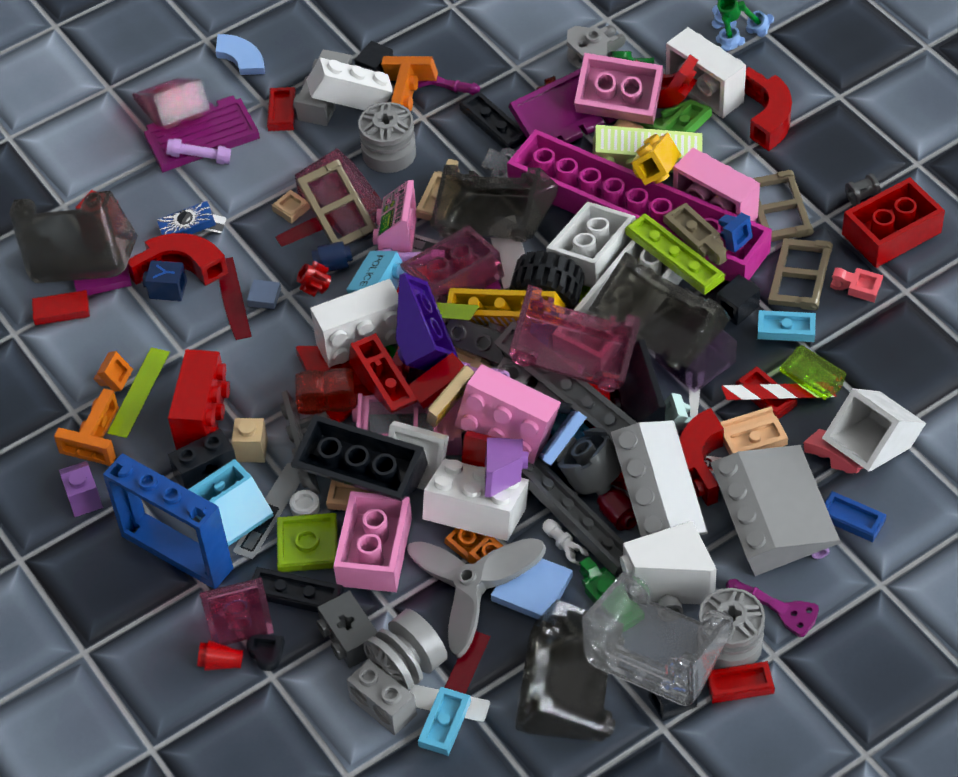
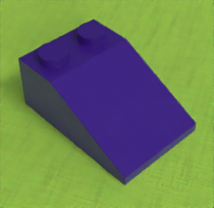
M403 273L399 275L396 341L399 346L397 350L398 356L405 365L428 371L452 352L457 358L458 355L428 282Z

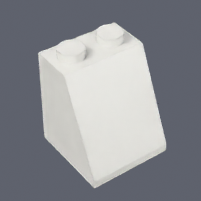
M852 388L822 439L867 471H872L910 449L926 423L880 391Z
M693 521L623 543V556L620 557L623 573L620 574V581L624 589L630 591L634 601L658 602L663 596L671 595L672 597L676 596L683 604H702L708 595L715 592L717 569Z

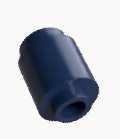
M343 241L317 246V250L311 251L313 261L329 268L328 272L349 268L348 262L353 261L350 245L344 246Z

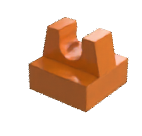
M117 351L108 352L94 380L100 386L110 387L114 392L122 391L133 368Z

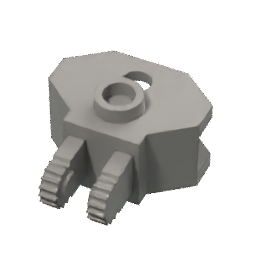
M610 24L601 29L596 26L593 28L574 26L567 30V60L576 69H580L582 63L579 61L583 60L584 53L611 57V51H616L625 45L626 37L620 33L615 36L617 30Z

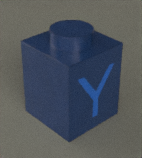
M151 260L148 271H145L143 274V287L147 288L149 299L182 301L187 283L184 264L181 262Z

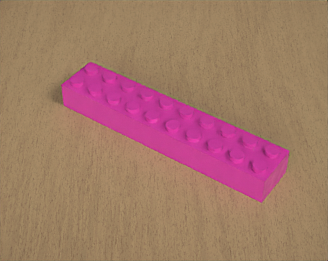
M536 129L507 162L509 186L574 214H577L587 201L634 215L636 219L646 213L682 242L684 241L663 223V216L684 203H687L719 233L723 231V226H720L718 223L721 217L725 214L737 216L735 213L664 183L655 184L653 181L644 185L642 180L636 177L633 170ZM751 221L753 238L735 253L727 250L726 262L717 266L709 260L708 256L703 258L722 271L727 281H732L739 274L750 280L770 253L772 229ZM721 238V240L724 242L723 246L726 248L725 240Z

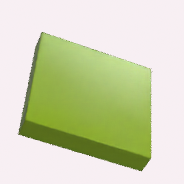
M336 513L277 517V568L279 572L334 568L333 565L338 548Z

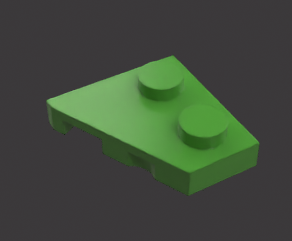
M690 99L676 107L661 111V117L655 119L654 125L640 123V125L643 126V129L694 133L712 116L711 107Z

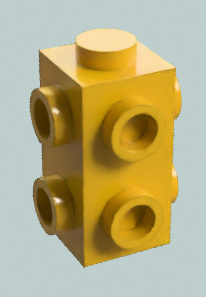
M668 132L660 137L658 134L650 136L643 142L645 145L636 150L637 155L631 164L633 165L634 174L642 180L644 185L653 181L655 184L666 180L670 176L669 172L673 170V166L681 157V153Z

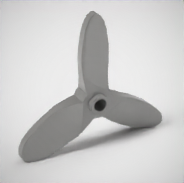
M535 538L515 541L491 551L474 564H465L452 553L430 543L412 542L408 544L407 550L410 557L421 569L456 588L448 625V642L454 656L457 658L462 657L473 641L479 620L482 594L486 589L508 583L535 566L542 559L546 551L543 541Z

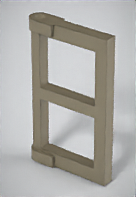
M339 159L296 180L330 243L343 241L344 246L372 234L374 229H377ZM336 171L349 195L320 208L308 184ZM353 202L366 226L337 239L325 215Z
M792 170L753 178L760 183V187L788 182L794 198L763 205L759 198V224L769 228L765 214L797 208L802 222L800 226L772 231L771 242L783 240L784 238L807 237L814 233Z
M784 238L768 304L817 310L833 244L822 240L808 241ZM789 249L822 253L819 269L785 267ZM782 277L816 280L812 298L778 294Z

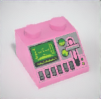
M414 180L406 181L383 198L382 209H377L376 223L379 227L373 231V245H378V250L392 248V251L412 252L417 223Z

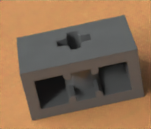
M351 591L318 606L319 620L316 621V624L324 638L329 636L333 642L331 643V648L337 659H344L349 669L367 660L364 643L372 636L375 637L377 630Z

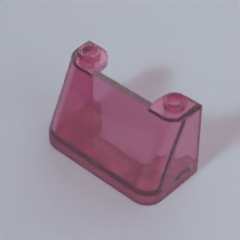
M528 284L508 352L509 356L513 359L512 361L520 366L532 365L592 383L607 392H613L615 389L621 388L625 382L641 318L627 314L625 321L615 322L616 317L612 315L609 320L561 307L553 304L555 298L549 297L547 301L541 296L542 288Z

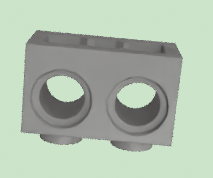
M370 659L347 679L350 699L392 734L396 735L417 715L414 695Z

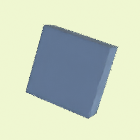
M254 279L247 298L248 306L275 310L281 292L280 282Z

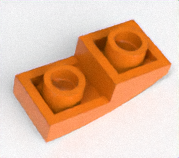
M455 528L444 540V543L470 564L476 563L491 551L503 546L493 537Z

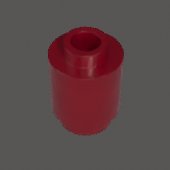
M612 487L607 493L599 495L597 504L599 505L600 512L617 530H629L637 524L631 501L621 490H616Z

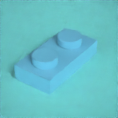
M759 310L757 339L815 342L816 313Z
M440 687L418 739V746L449 756L470 706V695Z

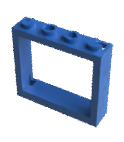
M123 453L103 473L123 538L213 589H216L233 570L219 506ZM141 499L193 527L196 530L199 543L146 514ZM196 515L202 518L199 523L193 520ZM138 527L137 531L133 533L132 530Z

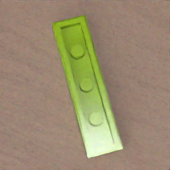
M646 213L625 227V234L703 295H706L724 281L725 274Z

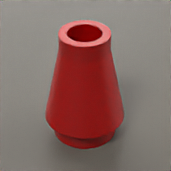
M208 640V643L200 642L197 667L204 668V671L231 668L241 669L243 650H237Z

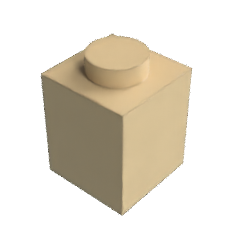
M235 418L231 442L237 462L265 463L268 437L264 418Z

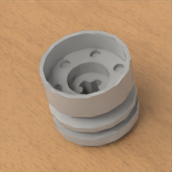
M383 102L372 105L363 111L358 120L362 157L365 164L374 171L382 173H394L406 169L413 163L417 155L413 115L409 109L398 103Z
M725 588L711 593L702 602L698 615L697 645L699 654L708 665L715 669L753 664L761 656L766 616L763 605L756 596L742 589Z
M405 609L388 623V630L380 629L375 634V637L372 636L364 643V651L367 658L408 691L413 688V684H418L423 680L422 672L429 674L447 660V651L436 631L421 615L411 609Z

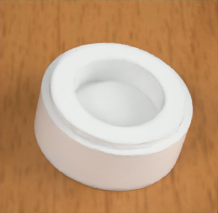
M311 490L297 491L290 498L289 504L293 516L318 514L320 510L319 498Z

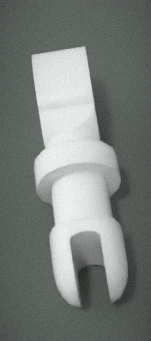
M553 519L544 521V532L556 540L555 545L560 550L566 552V557L569 561L580 565L575 559L576 553L574 550L589 556L588 551L573 542V537L568 532L564 533L561 530L562 527Z

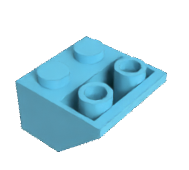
M236 459L188 489L219 506L228 546L274 516L254 479Z

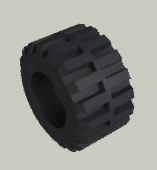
M531 251L521 255L517 260L509 290L556 291L566 305L564 316L567 317L579 303L585 275L582 272V268L576 265V262L572 259L566 258V256L550 251Z

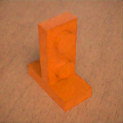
M383 56L381 65L384 73L388 74L390 81H396L391 102L401 104L411 111L413 108L412 97L414 91L418 89V81L437 80L438 71L433 57Z
M103 388L100 396L93 401L91 412L87 420L81 423L79 432L58 427L54 439L60 454L108 466L114 463L117 457L112 440L103 438L119 409L113 390Z

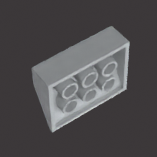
M801 445L738 451L710 462L754 576L841 543Z

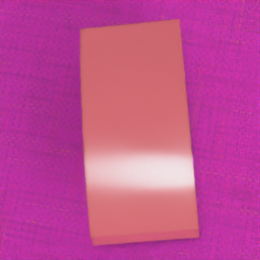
M818 429L803 442L805 453L814 454L821 458H830L831 468L842 470L849 474H857L863 469L859 464L822 439L826 430Z

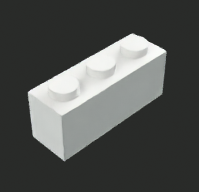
M321 57L306 79L311 98L364 111L377 103L388 102L393 94L388 74Z

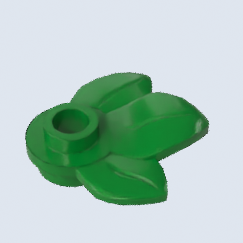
M611 51V57L632 61L637 59L640 62L654 64V57L633 58L632 51Z

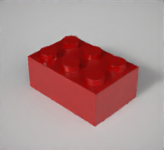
M909 177L845 211L842 235L877 268L942 233L945 210Z
M185 350L168 415L176 450L218 430L219 421L224 419L225 406L223 403L225 398H229L230 382L225 379L226 364L221 361L220 351Z

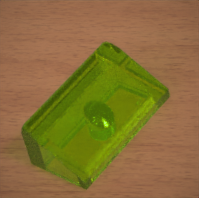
M803 345L796 348L779 369L781 373L824 400L841 390L846 377V373Z

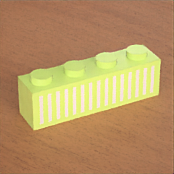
M596 125L593 137V154L633 170L631 162L637 155L636 150L645 145L643 142L650 136L658 134L660 137L668 132L681 153L679 161L692 148L702 152V133Z

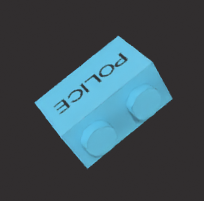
M370 251L346 290L349 294L387 279L392 281L397 290L399 287V275L407 273L408 270L397 251Z

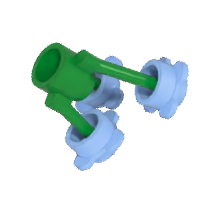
M718 0V4L712 8L714 14L712 26L715 29L725 28L716 36V42L722 45L721 48L724 51L733 50L745 43V38L740 36V32L736 28V20L739 18L741 11L748 16L746 31L749 34L756 33L759 37H764L767 34L770 24L774 22V16L772 14L765 15L762 11L752 13L746 7L744 1Z

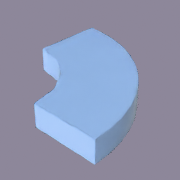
M217 34L215 51L217 58L234 62L239 68L240 75L265 74L263 57L256 46L238 36Z

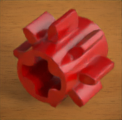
M313 261L312 265L304 264L297 275V282L301 284L299 289L315 297L317 292L323 294L331 282V276L326 274L329 268L316 261Z

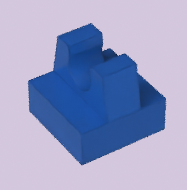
M741 212L736 217L725 214L718 220L719 225L723 226L720 236L725 240L727 250L735 253L753 238L750 216Z

